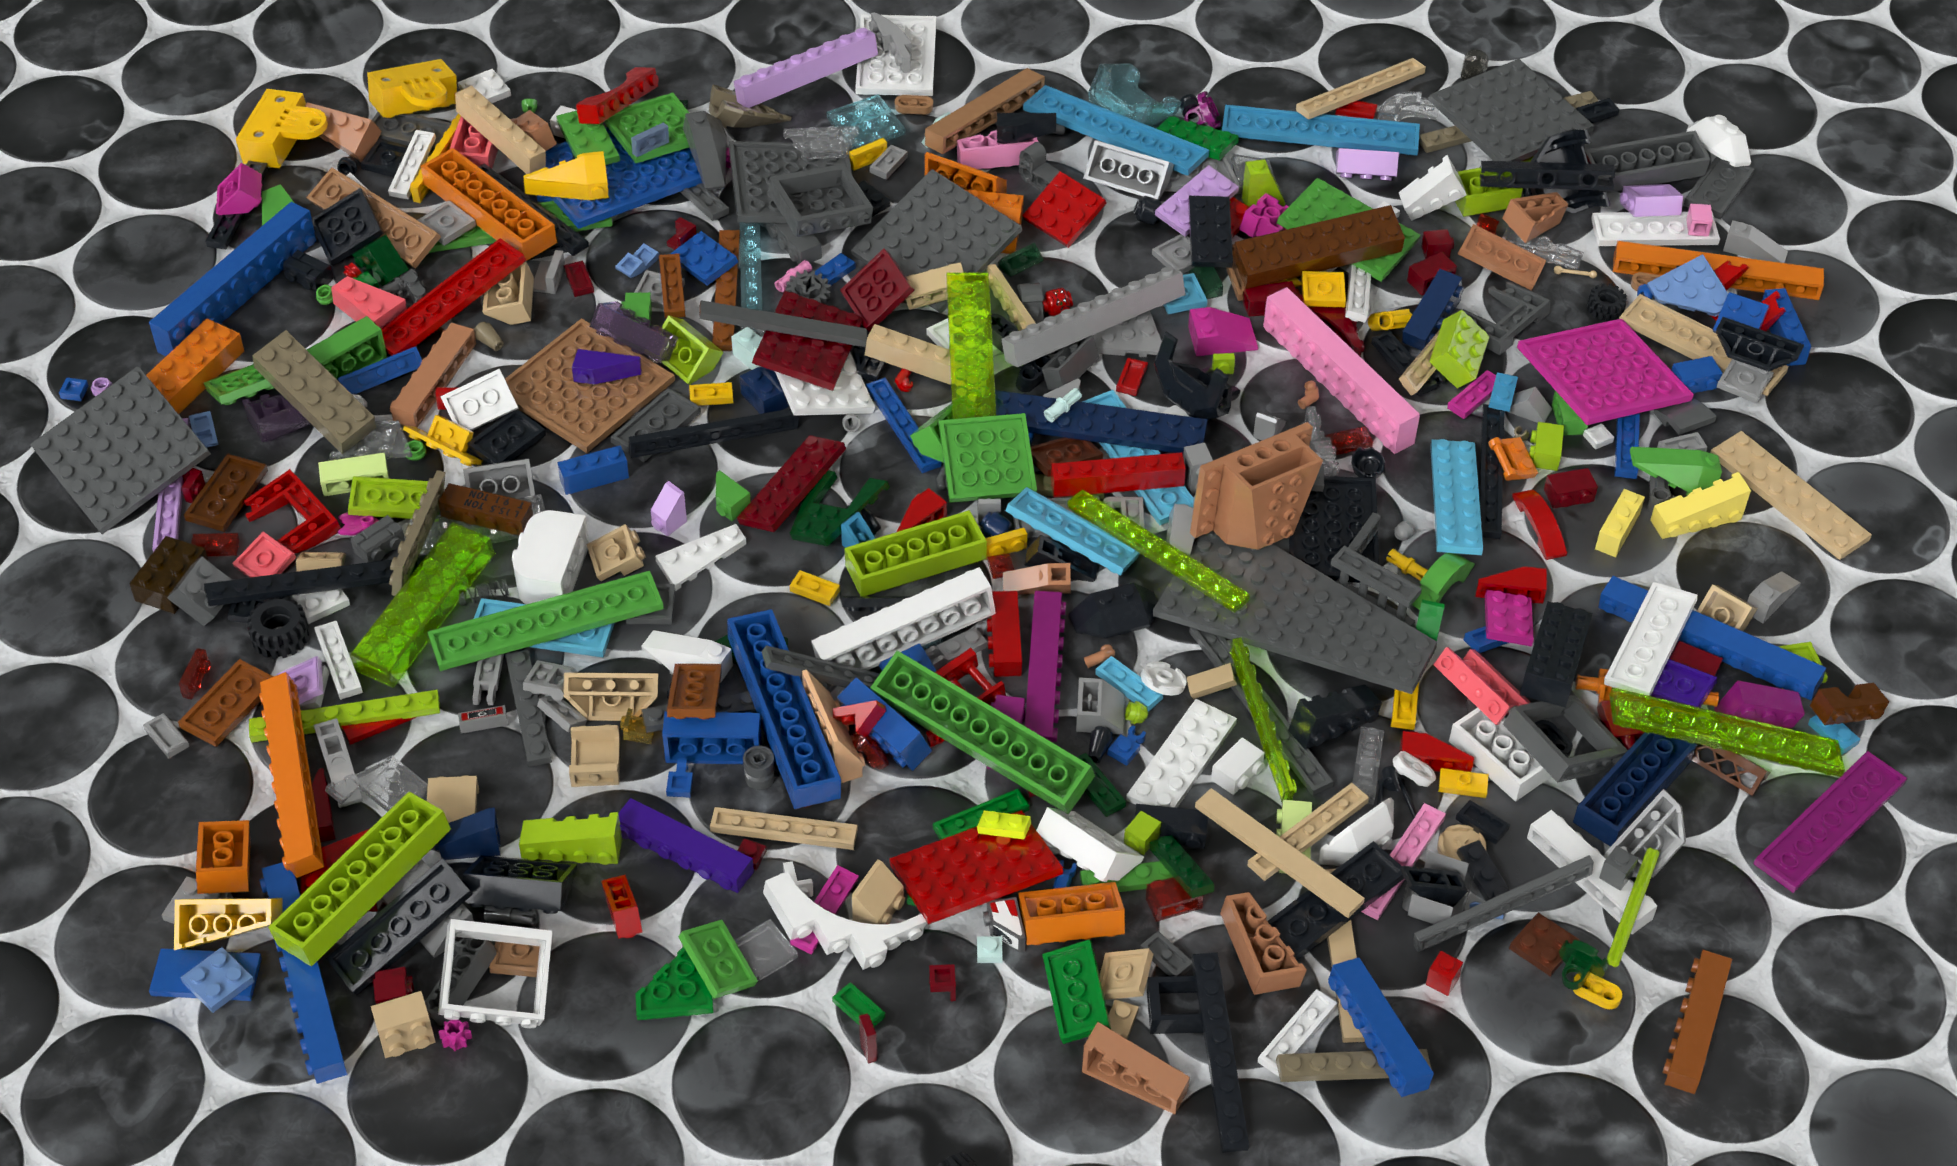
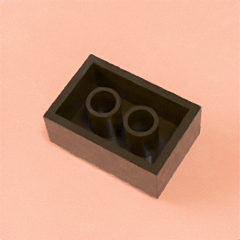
M165 536L129 583L135 601L175 614L179 607L167 597L190 566L201 556L209 562L205 548Z

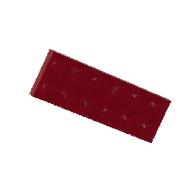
M809 435L737 517L739 524L775 532L846 450L844 442Z

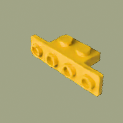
M435 415L428 433L413 426H404L403 428L404 431L410 433V438L418 441L422 439L426 441V446L433 449L440 448L444 450V455L451 458L457 457L461 459L460 463L472 467L473 464L481 465L482 463L481 459L466 452L468 449L467 443L471 441L474 432L440 415Z

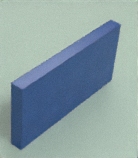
M161 948L149 989L150 995L197 998L182 983L181 976L215 951ZM228 952L254 980V983L231 1000L251 1001L262 959L261 954Z

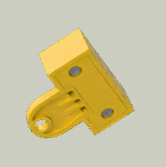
M442 59L367 72L369 101L383 118H392L400 114H412L421 110L429 111L432 108L449 107L452 104H456V74Z
M266 89L236 137V143L243 164H247L248 161L267 163L268 167L280 168L297 139L308 140L323 134L328 126L325 113L319 109L305 107L306 102L303 93Z

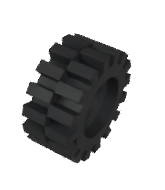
M1604 283L1601 284V287L1596 285L1595 288L1591 289L1587 303L1588 312L1593 313V317L1599 316V320H1602V318H1605V321H1609L1610 318L1612 320L1619 319L1625 310L1627 295L1626 293L1624 294L1623 289L1618 290V286L1613 288L1612 284L1606 286Z

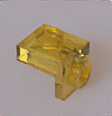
M628 708L626 716H622L620 722V730H623V740L652 744L654 732L646 733L643 718L633 716V709Z

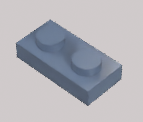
M663 122L631 137L632 154L639 157L668 143V125Z

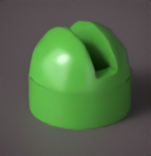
M524 99L521 101L524 113L529 110L533 113L536 112L537 100Z

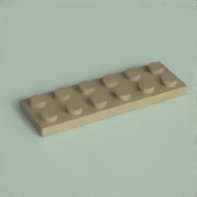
M437 470L434 478H429L426 488L427 493H423L420 499V509H415L412 518L413 524L408 525L405 533L406 539L399 544V555L394 557L391 562L390 570L393 572L389 585H392L393 596L401 597L438 515V501L444 492L446 472Z

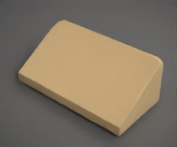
M301 552L296 559L297 571L344 566L346 553Z
M1231 663L1186 677L1189 692L1193 699L1237 685Z

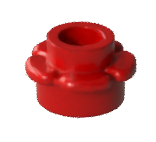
M352 262L348 266H344L345 271L343 273L346 277L357 278V276L362 274L359 268Z

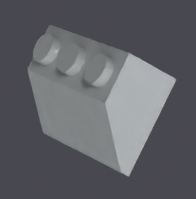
M529 458L463 468L465 485L468 488L536 503Z

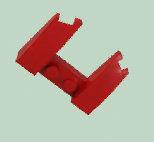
M1727 260L1716 268L1714 272L1727 291L1749 267L1746 264H1741L1740 267L1733 266ZM1778 291L1773 292L1761 302L1769 305V310L1760 330L1767 331L1786 312L1784 307L1779 308L1776 299L1781 298ZM1711 316L1715 321H1717L1718 316Z
M291 469L244 500L246 506H251L252 512L246 513L249 522L272 513L289 503L294 507L305 521L277 540L294 554L324 542L337 534L338 530L341 529L337 519Z

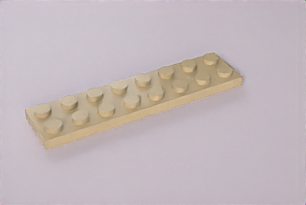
M1639 294L1619 317L1632 330L1693 360L1712 356L1722 373L1725 372L1732 360L1727 357L1713 329L1642 294ZM1784 365L1772 370L1774 372L1773 377L1762 394L1769 395L1787 373L1789 366Z
M1738 432L1711 449L1710 453L1718 455L1722 466L1732 474L1739 472L1748 487L1839 560L1870 540L1871 533L1744 432Z

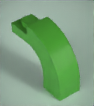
M1445 553L1429 568L1419 582L1421 584L1420 588H1422L1421 594L1413 602L1412 606L1420 610L1422 599L1439 603L1452 584L1457 581L1464 583L1475 564L1458 553Z

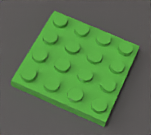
M674 93L629 105L604 121L635 163L689 148L683 131L685 114L689 112ZM663 122L668 125V143L639 157L632 154L631 137Z
M1025 413L939 420L938 425L949 503L978 500V498L1016 497L1026 487L1037 492Z

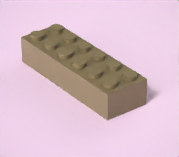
M287 330L252 355L254 368L342 455L376 428L375 416Z

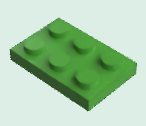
M723 920L682 931L678 936L713 999L753 987L758 982Z

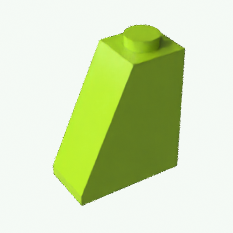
M1266 160L1245 162L1242 190L1243 203L1249 207L1253 204L1256 205L1257 201L1267 193L1279 200V205L1284 207L1286 203Z

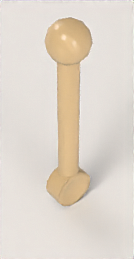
M1561 266L1554 267V273L1556 274L1570 273L1586 275L1591 278H1596L1597 272L1594 270L1587 272L1563 269Z

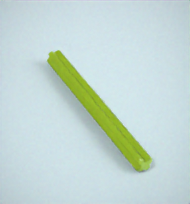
M1648 848L1646 850L1607 955L1608 963L1613 967H1618L1646 893L1660 854L1656 849Z

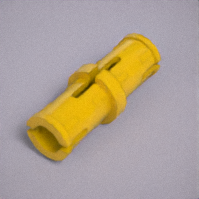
M1394 548L1388 553L1391 557H1386V561L1402 569V573L1405 575L1410 574L1419 581L1428 571L1417 564L1415 559L1404 556Z

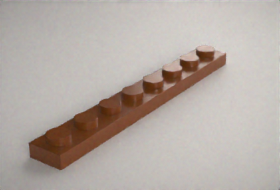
M719 230V244L734 254L738 259V263L716 279L715 303L736 306L740 230ZM714 322L712 343L722 351H732L731 336L735 334V325Z

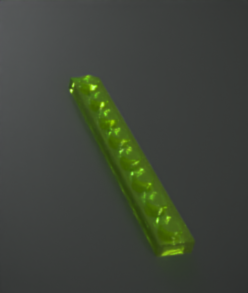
M1242 638L1232 639L1230 654L1281 802L1283 803V800H1292L1294 793L1297 791L1294 779L1290 778L1289 763L1287 759L1284 760L1283 747L1281 741L1276 738L1275 723L1270 721L1269 706L1267 702L1263 701V690L1261 684L1256 681L1255 666L1250 664L1249 649L1247 646H1244Z

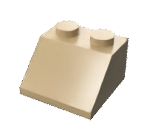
M1712 584L1696 612L1744 631L1758 608L1722 587Z
M878 859L852 894L853 921L868 924H890L894 912L900 910L905 902L903 885L886 865Z

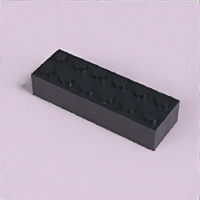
M1547 602L1527 665L1520 695L1566 708L1593 613L1581 608L1575 609L1564 606L1559 602Z

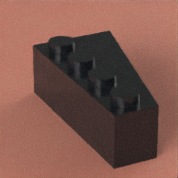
M1365 684L1346 688L1341 694H1338L1336 691L1329 692L1328 696L1324 698L1316 695L1312 697L1311 701H1307L1305 698L1299 699L1288 731L1305 750L1313 746L1317 747L1324 741L1338 738L1349 730L1354 731L1365 723L1374 722L1379 716L1382 702Z

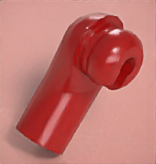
M902 368L895 378V383L900 391H911L913 382H909L908 377L912 371Z

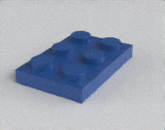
M702 231L670 253H679L681 267L706 286L738 263V259L734 254Z

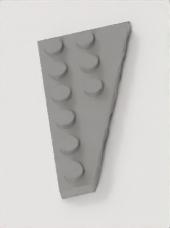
M1150 310L1091 335L1094 336L1098 354L1125 356L1127 353L1139 354V357H1147V354L1157 355L1162 342Z

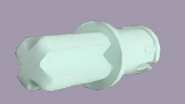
M1074 388L1063 398L1058 397L1056 402L1044 411L1045 418L1050 422H1054L1061 414L1068 412L1070 406L1078 401L1082 394L1077 388Z

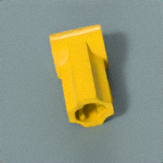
M1409 309L1375 312L1369 316L1368 326L1373 331L1405 328L1412 313Z

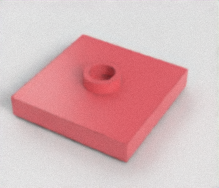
M263 531L232 564L249 578L281 574L296 559V555Z

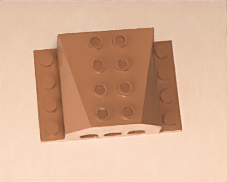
M1306 422L1201 465L1190 534L1197 538L1214 531L1226 544L1257 550L1293 535L1323 462V459L1309 447L1313 427Z

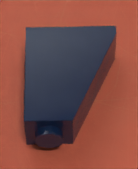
M495 807L450 822L451 830L435 845V851H440L441 858L444 860L478 858L481 855L501 856L500 831Z

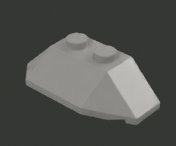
M1663 789L1607 850L1603 857L1606 859L1616 846L1638 858L1632 877H1637L1646 850L1648 848L1656 849L1660 854L1651 876L1654 877L1686 842L1682 806Z

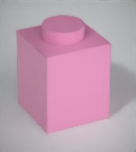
M1690 204L1686 218L1688 235L1709 236L1713 222L1711 205Z

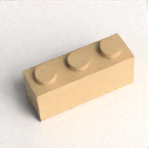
M961 262L906 277L915 289L906 298L909 310L969 294Z

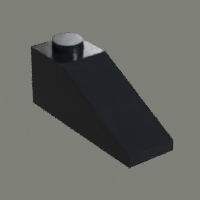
M997 113V143H1018L1056 132V113Z
M1040 535L1027 548L1024 563L1027 567L1048 563H1070L1071 579L1088 582L1095 581L1098 563L1092 562L1089 558L1043 535Z
M1136 804L1135 817L1140 811H1143L1160 821L1161 836L1172 835L1181 846L1192 849H1205L1208 816L1201 811Z
M1402 866L1400 868L1409 888L1420 897L1454 907L1468 892L1459 872Z

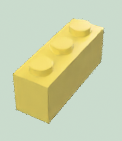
M1626 489L1623 490L1599 532L1596 550L1613 557L1617 556L1641 513L1644 496Z

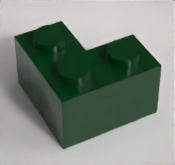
M387 235L374 240L352 254L356 265L363 271L371 268L374 278L382 286L409 270Z

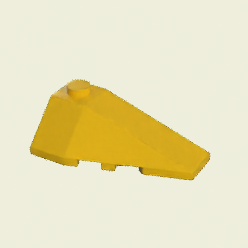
M603 151L582 153L571 161L566 162L564 160L555 167H545L523 176L525 194L580 200L609 198Z

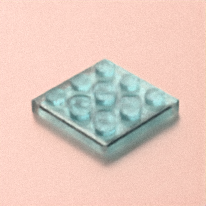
M879 94L826 112L827 119L851 150L881 138L887 141L905 135V127Z

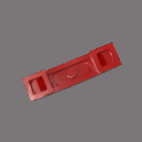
M1533 489L1512 493V498L1519 511L1525 512L1539 538L1537 545L1545 560L1567 556L1565 543L1557 521L1541 495Z

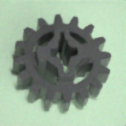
M804 270L803 274L797 271L796 277L790 276V281L786 283V291L794 292L799 296L814 299L825 305L827 304V299H830L831 285L828 284V279H822V273L815 275L814 270H812L811 274L807 270Z

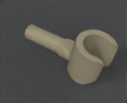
M1517 426L1514 429L1515 436L1513 438L1521 437L1522 441L1529 438L1528 430L1519 435L1522 428Z

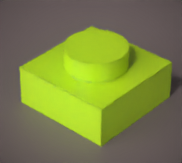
M1234 353L1213 354L1212 370L1218 368L1225 374L1234 373Z

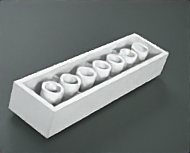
M980 567L967 571L956 578L946 580L940 585L926 589L892 606L885 607L876 613L864 616L853 623L819 636L811 641L815 657L863 670H870L879 666L881 661L892 657L897 650L902 652L919 643L921 646H924L996 614L991 585Z

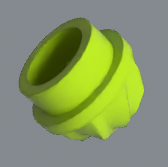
M1139 701L1129 702L1125 710V720L1130 721L1131 724L1143 723L1148 717L1147 708Z

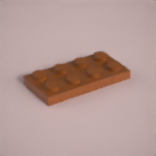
M239 659L178 721L179 727L217 747L261 701L259 697L261 692L260 682L274 676Z
M675 664L667 706V717H674L676 719H684L686 717L699 719L715 718L722 664Z

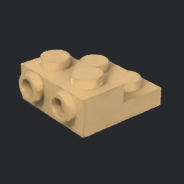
M626 524L586 544L596 576L600 581L620 571L625 576L644 566L642 560L646 558L645 553L640 546H637L640 538L635 530L631 531Z

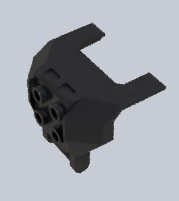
M1572 129L1548 137L1530 162L1588 164L1585 144L1592 143L1588 130ZM1545 173L1542 177L1549 178L1552 176V174ZM1587 174L1583 178L1586 180L1591 179L1592 174ZM1523 188L1524 197L1532 196L1530 188ZM1535 188L1537 195L1557 192L1568 203L1566 211L1570 213H1576L1595 206H1610L1607 191Z
M1166 331L1154 362L1155 371L1163 390V396L1169 399L1172 404L1184 410L1187 415L1194 418L1209 420L1229 414L1231 401L1238 398L1241 390L1236 386L1232 387L1227 383L1229 376L1218 368L1212 370L1210 367H1206L1200 370L1195 365L1172 362L1178 339Z

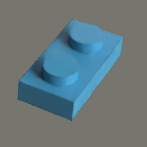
M1497 372L1489 408L1510 412L1518 379L1517 376Z
M1817 715L1809 720L1808 725L1841 755L1857 746L1860 742V738L1843 723L1824 725Z

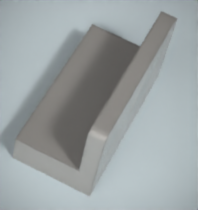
M555 250L551 261H540L534 278L533 292L556 294L564 271L563 265H565L563 251Z

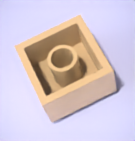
M421 991L371 1006L385 1058L400 1056L404 1052L417 1048L422 1049L436 1043Z

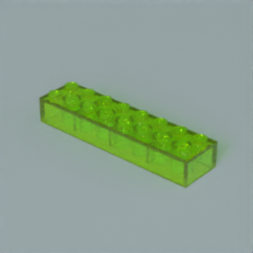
M452 522L350 654L355 671L394 688L429 642L428 631L439 629L459 602L462 592L463 594L466 593L467 587L470 588L495 553L491 539Z

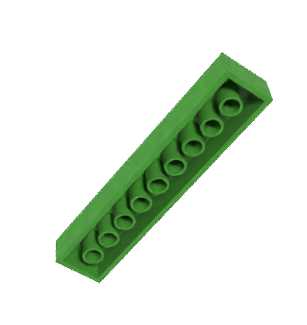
M898 650L870 687L876 695L897 712L1066 814L1071 812L1095 777L1091 765Z

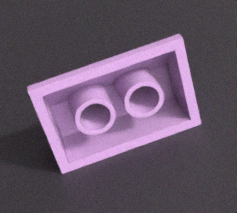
M1339 148L1336 151V173L1340 174L1342 178H1352V175H1360V179H1372V176H1380V180L1392 181V177H1397L1399 152Z

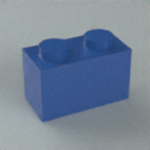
M1712 356L1674 363L1671 370L1693 394L1716 389L1718 381L1723 374Z

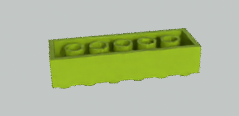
M968 510L844 548L845 566L860 596H867L985 560L987 556V541L972 513Z

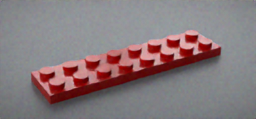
M498 239L381 329L386 352L393 356L421 343L430 334L438 330L443 324L527 261L524 254L503 239Z

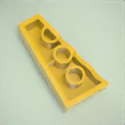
M283 898L176 899L174 950L188 949L267 928L282 914Z

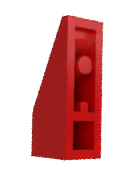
M930 488L917 494L912 499L897 532L947 517V502Z
M1520 567L1478 579L1475 597L1485 598L1486 590L1514 595H1524L1530 597L1532 603L1543 604L1547 590V569Z
M1403 731L1400 752L1405 751L1429 765L1433 771L1440 772L1441 768L1466 772L1472 771L1473 756L1427 733Z
M621 875L602 880V887L618 939L631 938L638 933H642L638 907L626 876Z

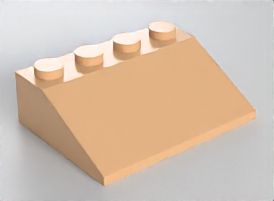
M803 670V687L840 775L841 783L863 777L862 767L865 766V760L862 753H858L856 750L857 743L854 735L850 736L848 733L849 725H843L840 721L833 718L832 708L840 707L838 700L834 701L831 693L810 672Z

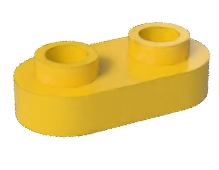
M1578 973L1575 975L1573 982L1580 980L1581 976ZM1590 973L1583 985L1588 989L1581 987L1573 990L1579 997L1609 1010L1617 1008L1622 999V991L1617 985Z

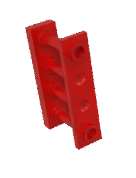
M969 648L935 672L965 691L966 689L958 680L966 674H970L985 691L977 698L990 706L991 702L996 701V695L1006 696L1005 686L1002 681L992 686L976 668L979 665L977 655L972 648ZM931 731L926 732L928 744L931 748L945 741Z

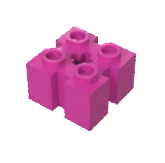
M1265 193L1257 201L1256 205L1253 204L1245 211L1239 230L1250 237L1287 230L1277 224V220L1289 206L1285 205L1283 207L1279 205V200Z

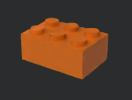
M249 820L199 822L196 859L197 894L249 892L251 844Z

